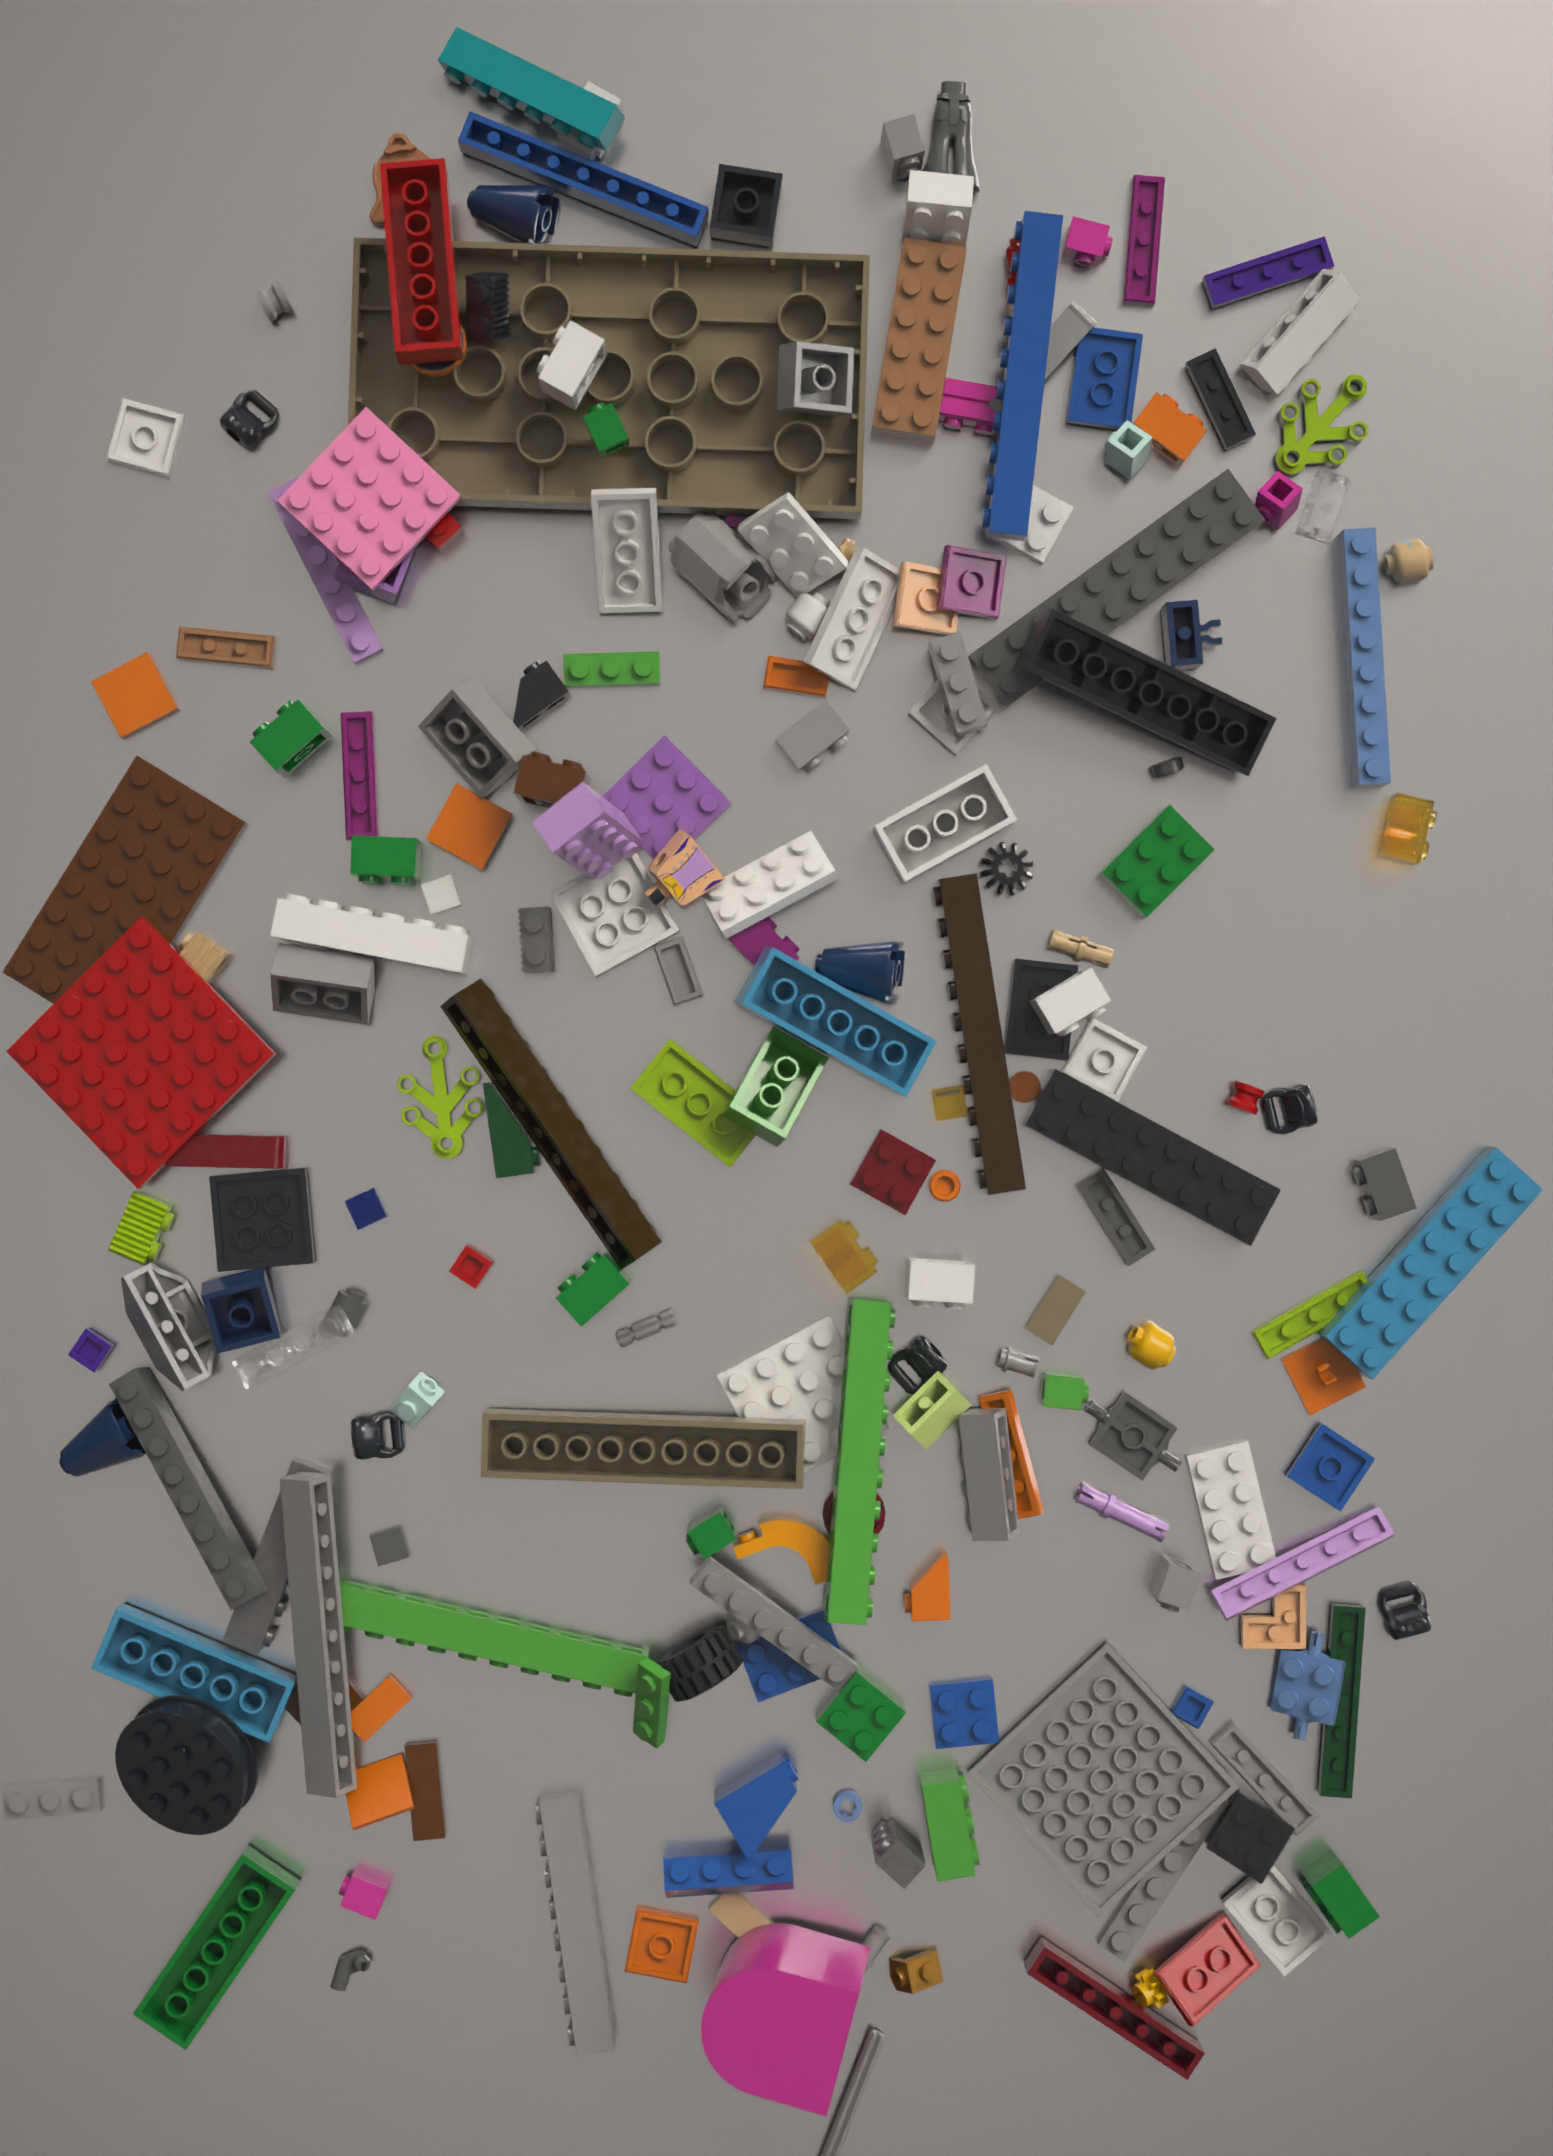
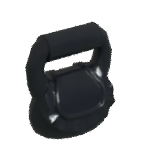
M249 389L238 395L232 406L221 416L219 421L224 431L244 447H252L258 442L261 435L270 431L276 425L279 411L259 391ZM245 400H250L270 419L266 422L261 421V418H258L248 407L244 406Z
M1299 1084L1291 1088L1281 1087L1272 1089L1263 1095L1260 1101L1267 1129L1272 1133L1285 1135L1296 1131L1300 1127H1310L1318 1122L1313 1094L1310 1086L1307 1084ZM1273 1097H1281L1282 1100L1281 1103L1283 1104L1286 1115L1285 1119L1287 1120V1124L1282 1127L1279 1125Z
M922 1336L915 1339L909 1347L893 1355L888 1365V1373L907 1394H915L937 1371L942 1374L946 1370L948 1363L937 1347L926 1337ZM905 1360L907 1365H910L918 1374V1377H921L922 1381L918 1386L897 1364L899 1361Z
M383 1411L371 1416H359L352 1419L350 1427L355 1458L360 1460L373 1457L384 1459L392 1458L402 1453L405 1448L403 1421L393 1412ZM390 1419L392 1450L384 1449V1427L382 1426V1421Z
M1409 1582L1383 1590L1380 1594L1379 1607L1383 1617L1388 1622V1631L1394 1640L1404 1639L1431 1630L1432 1624L1427 1613L1426 1597L1417 1584ZM1414 1594L1417 1595L1416 1603H1410V1605L1398 1608L1395 1607L1394 1609H1390L1387 1605L1388 1601Z

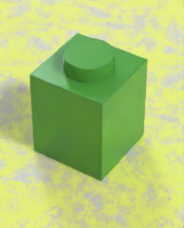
M1044 1372L1040 1404L1043 1407L1081 1411L1082 1403L1088 1402L1089 1384H1084L1085 1379L1082 1376Z

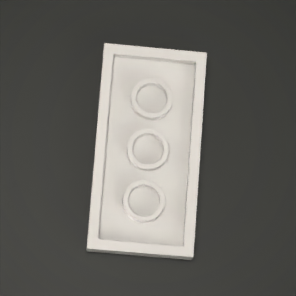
M656 488L591 489L599 613L662 612L663 599Z
M857 546L803 662L843 686L856 690L896 605L900 569L865 547Z
M809 831L725 876L726 880L701 896L725 939L839 878L812 831Z
M1244 1440L1186 1454L1185 1457L1214 1578L1218 1580L1247 1573L1275 1559L1276 1554L1249 1442Z

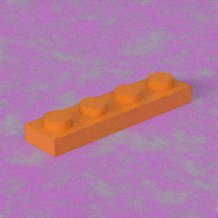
M1012 1389L978 1397L981 1408H1006L1018 1519L1041 1515L1044 1513Z

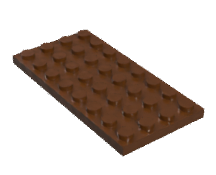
M136 755L2 973L54 1004L141 916L145 917L172 945L247 823Z

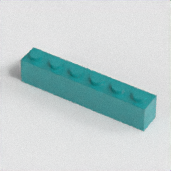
M458 27L455 28L438 58V62L445 70L444 75L454 83L461 84L463 81L471 85L470 88L483 97H487L490 94L496 97L497 101L507 109L514 110L516 107L524 111V115L536 123H541L543 120L551 124L550 127L563 136L568 134L576 136L582 145L592 150L598 147L607 151L625 119L617 104Z

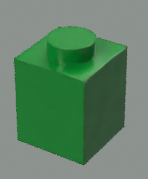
M599 403L587 410L588 414L583 416L584 424L600 458L630 445L629 438L613 403L606 406L605 403Z

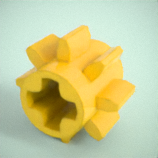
M1152 1968L1149 1971L1144 1969L1134 1976L1137 1983L1132 1987L1133 1996L1140 2006L1144 2008L1149 2006L1151 2010L1153 2008L1158 2010L1170 2001L1166 1996L1167 1993L1153 1975L1154 1969Z

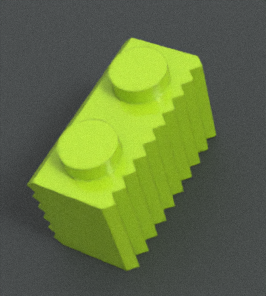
M133 1191L111 1244L108 1247V1251L143 1266L147 1265L149 1260L154 1262L162 1247V1244L158 1243L162 1231L167 1232L173 1222L175 1215L170 1213L173 1205L143 1192Z

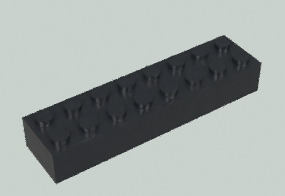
M1042 608L1015 665L1246 776H1249L1277 719L1052 608Z
M1051 1069L1039 1095L1022 1123L1023 1126L1245 1245H1252L1281 1189L1057 1069Z

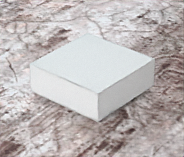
M451 874L421 884L431 915L462 905Z

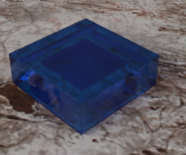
M375 1188L345 1201L358 1230L388 1217Z

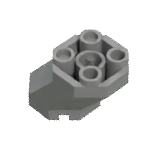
M702 512L696 513L682 530L671 539L668 550L672 553L670 561L677 571L731 620H738L737 616L740 615L745 618L753 617L770 599L772 590L768 588L769 580L774 582L776 574L764 558L759 556L716 515H705Z

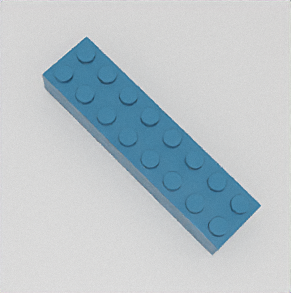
M1486 1146L1318 1335L1364 1377L1373 1380L1537 1198L1543 1189L1497 1147Z

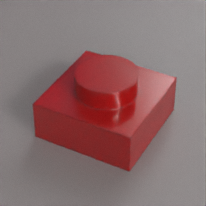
M467 1244L449 1272L476 1289L493 1264V1261Z

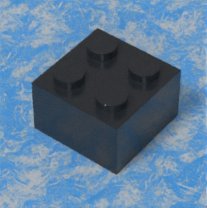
M719 164L710 222V237L773 247L783 174Z
M1239 1793L1206 1848L1262 1884L1296 1830V1827L1243 1793Z

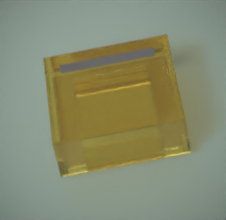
M963 1085L931 1090L936 1121L968 1116Z

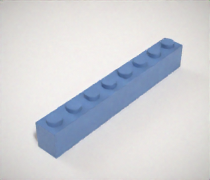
M1376 528L1344 529L1337 535L1351 782L1352 788L1383 787L1391 783Z

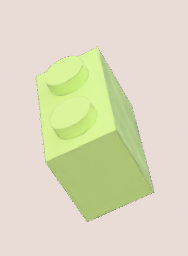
M937 1371L893 1417L927 1450L971 1404Z

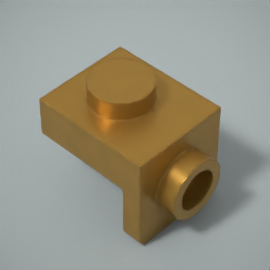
M929 1949L906 1959L892 1958L889 1960L891 1968L890 1979L897 1991L914 1994L944 1982L937 1950Z

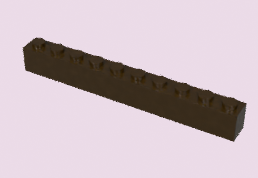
M977 873L938 879V887L932 888L935 906L941 905L943 918L937 919L940 938L946 937L947 950H942L944 967L945 969L951 968L952 981L947 982L950 1001L956 1000L957 1013H952L955 1032L960 1031L962 1044L957 1045L959 1062L965 1063L967 1075L962 1076L964 1094H970L972 1107H967L969 1125L975 1126L977 1138L972 1139L974 1157H980L982 1170H977L979 1189H985L987 1195L1025 1190V1178Z
M477 980L442 1004L440 1007L619 1268L622 1270L660 1244L662 1241L658 1237L655 1228L647 1221L639 1209L636 1200L627 1192L618 1174L612 1170L603 1157L601 1149L592 1141L583 1123L568 1106L564 1095L555 1087L546 1069L540 1065L531 1052L529 1044L520 1036L512 1024L511 1018L503 1011L494 998L492 990L485 985L483 980Z

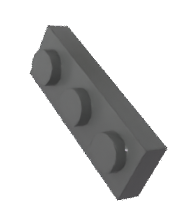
M1104 1168L1076 1185L1127 1266L1132 1265L1155 1250L1152 1242Z

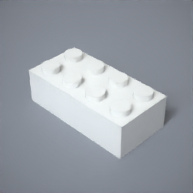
M985 764L874 825L873 830L899 878L905 884L1014 824L1017 818L988 765Z

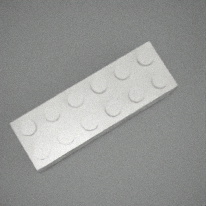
M287 894L286 899L277 898L270 934L272 937L467 975L474 938L467 934V929L464 927L446 924L445 930L435 928L436 923L414 918L413 924L404 922L405 917L387 912H382V917L380 918L373 916V911H370V909L351 906L349 912L341 910L342 905L335 902L319 900L318 905L310 904L311 899L294 894Z

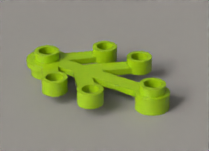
M1357 374L1348 376L1340 386L1341 394L1319 419L1317 396L1321 391L1320 383L1315 379H1307L1301 385L1300 394L1304 398L1306 433L1298 442L1295 421L1300 414L1299 407L1292 402L1282 406L1279 411V417L1283 422L1284 445L1278 449L1275 456L1276 465L1280 471L1288 475H1294L1301 472L1306 464L1329 463L1333 466L1341 465L1347 458V450L1342 445H1334L1328 451L1307 450L1315 441L1350 439L1353 442H1360L1368 435V427L1362 421H1356L1351 426L1328 427L1350 402H1357L1364 397L1368 385L1362 376ZM1351 382H1357L1360 385L1359 392L1351 390ZM1308 384L1313 385L1316 389L1315 394H1308L1305 391V386ZM1284 409H1293L1295 416L1287 418L1284 414ZM1353 427H1360L1363 430V435L1361 437L1355 436L1353 434ZM1332 451H1340L1342 459L1339 461L1334 460L1331 455ZM1288 453L1296 454V463H1290L1287 460Z
M430 1036L423 1042L422 1052L430 1060L434 1096L418 1085L412 1075H402L399 1077L397 1088L402 1093L410 1094L437 1115L438 1128L421 1117L420 1110L414 1106L404 1108L401 1112V1119L405 1124L415 1126L431 1139V1148L435 1155L442 1159H452L463 1148L461 1135L474 1118L483 1113L484 1104L478 1098L469 1099L464 1106L465 1112L453 1126H451L450 1112L471 1085L479 1082L480 1072L475 1067H465L461 1071L460 1080L447 1095L443 1058L447 1056L449 1047L444 1038ZM433 1042H437L440 1045V1052L436 1055L431 1054L429 1051V1046ZM473 1070L476 1073V1079L473 1082L465 1080L466 1071ZM409 1078L412 1080L413 1086L410 1090L402 1088L401 1082L403 1079ZM473 1101L478 1102L480 1105V1111L476 1114H472L468 1109L469 1104ZM410 1109L414 1110L417 1114V1118L413 1122L407 1121L405 1117L406 1112ZM444 1137H449L453 1142L452 1147L448 1150L441 1146V1140Z

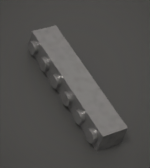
M295 1457L290 1464L286 1476L301 1471L331 1474L332 1470ZM281 1492L278 1495L253 1560L269 1592L243 1607L234 1609L223 1637V1641L257 1654L260 1653L264 1646L270 1647L276 1629L271 1628L275 1616L281 1618L288 1601L283 1598L287 1586L289 1587Z

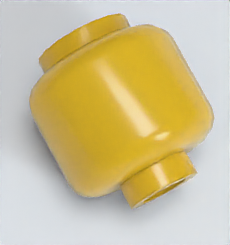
M1147 1322L1140 1327L1135 1326L1127 1337L1129 1355L1148 1369L1164 1368L1175 1355L1176 1347L1174 1346L1173 1336L1153 1322Z

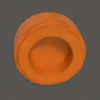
M939 1170L931 1176L928 1187L935 1199L947 1202L958 1196L961 1183L954 1172Z

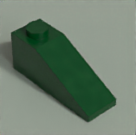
M491 1082L483 1083L496 1178L536 1173L535 1166H541L538 1148L532 1146L531 1139Z

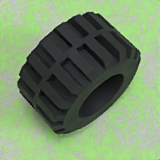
M719 1625L707 1628L686 1639L667 1652L657 1664L671 1673L669 1692L674 1701L679 1702L692 1699L718 1685L732 1675L740 1667L744 1659L725 1626Z

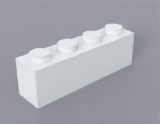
M1322 269L1243 359L1240 365L1261 390L1278 395L1290 385L1291 379L1311 361L1312 355L1317 349L1332 337L1333 331L1338 325L1353 313L1354 307L1360 302L1361 298L1340 272Z

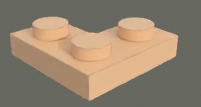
M1301 1583L1273 1597L1272 1615H1241V1648L1306 1649V1585Z

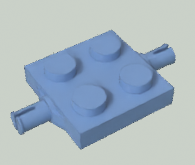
M1311 1631L1309 1649H1281L1270 1710L1296 1719L1292 1738H1299L1301 1741H1306L1308 1723L1319 1722L1331 1726L1335 1724L1346 1661L1330 1658L1321 1652L1324 1633H1318L1317 1631Z

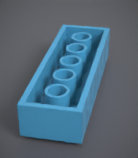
M764 947L734 1001L892 1092L904 1097L908 1095L937 1042L935 1039L774 947Z
M124 1603L115 1610L91 1667L95 1671L160 1698L182 1695L205 1701L228 1715L244 1733L268 1743L271 1742L278 1730L297 1684V1676L295 1674Z

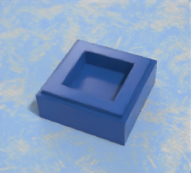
M1184 1685L1170 1711L1175 1717L1199 1730L1214 1701Z

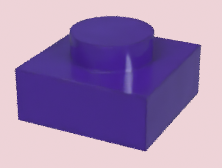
M85 1328L68 1356L95 1373L114 1347V1344L90 1328Z

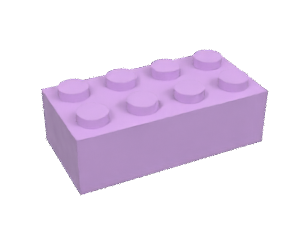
M584 782L531 822L555 855L594 881L597 878L601 879L610 874L615 864L622 859L633 856L638 851V846L644 842L625 814Z

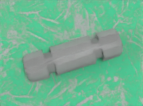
M668 1309L659 1313L658 1317L654 1315L632 1324V1328L628 1329L625 1327L618 1330L615 1336L619 1345L625 1347L633 1344V1340L637 1339V1341L661 1332L662 1328L666 1330L675 1326L677 1320L673 1311Z

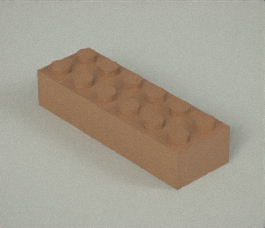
M904 237L871 434L934 444L967 247Z

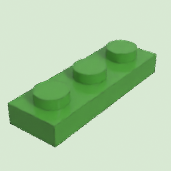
M659 651L563 654L565 687L660 685Z
M646 1657L638 1663L633 1733L639 1739L646 1741L657 1749L665 1742L671 1673Z

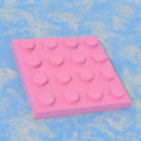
M365 407L277 501L374 591L462 497L374 413Z

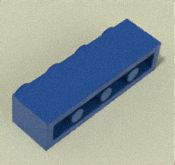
M791 1850L755 1852L748 1859L744 1853L663 1858L666 1898L794 1889Z

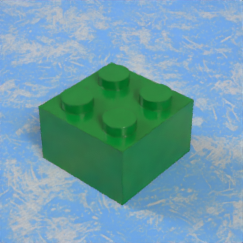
M298 699L294 703L290 700L281 706L276 712L279 716L270 724L267 722L261 724L252 733L254 738L250 741L269 765L283 777L289 774L331 736L322 723Z
M352 836L350 874L358 878V882L364 885H381V879L391 880V883L395 886H413V881H421L423 843L417 838Z
M596 1252L581 1266L584 1272L578 1278L572 1274L557 1287L561 1292L556 1297L557 1301L581 1327L632 1281L607 1252L602 1256Z
M858 1668L839 1692L837 1690L833 1692L815 1716L816 1722L863 1761L867 1762L906 1714L905 1705Z
M1332 1849L1301 1870L1306 1879L1301 1884L1318 1908L1323 1904L1325 1905L1320 1911L1337 1934L1343 1931L1347 1938L1350 1939L1380 1917Z

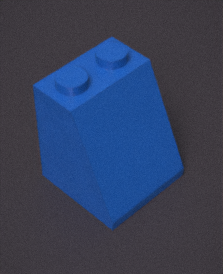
M780 1751L714 1790V1805L747 1859L754 1855L797 1792L796 1781L799 1780L797 1767L790 1756L784 1758Z

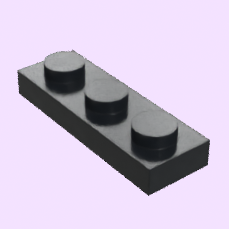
M1216 348L1187 361L1185 364L1225 450L1255 437V430Z

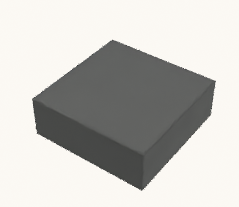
M401 1526L370 1534L369 1537L378 1566L410 1557Z

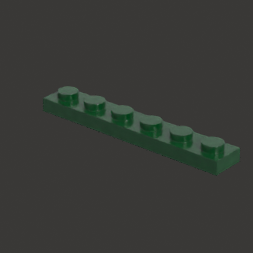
M1332 1603L1328 1656L1346 1661L1336 1722L1333 1726L1323 1724L1318 1794L1324 1797L1352 1798L1366 1607L1361 1605Z

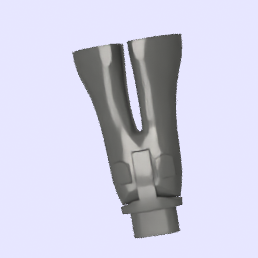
M943 81L941 94L937 95V103L933 115L929 153L922 171L948 174L949 144L952 142L954 146L953 174L974 176L973 193H979V177L974 162L972 146L971 100L966 95L967 83Z

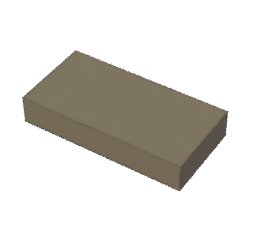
M1058 1274L1025 1326V1329L1053 1345L1086 1291Z

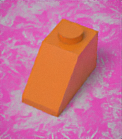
M939 1552L909 1585L910 1593L904 1594L905 1613H911L912 1622L951 1620L947 1552Z

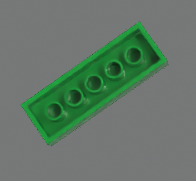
M248 1845L148 1990L133 2015L184 2050H187L296 1890L300 1880Z

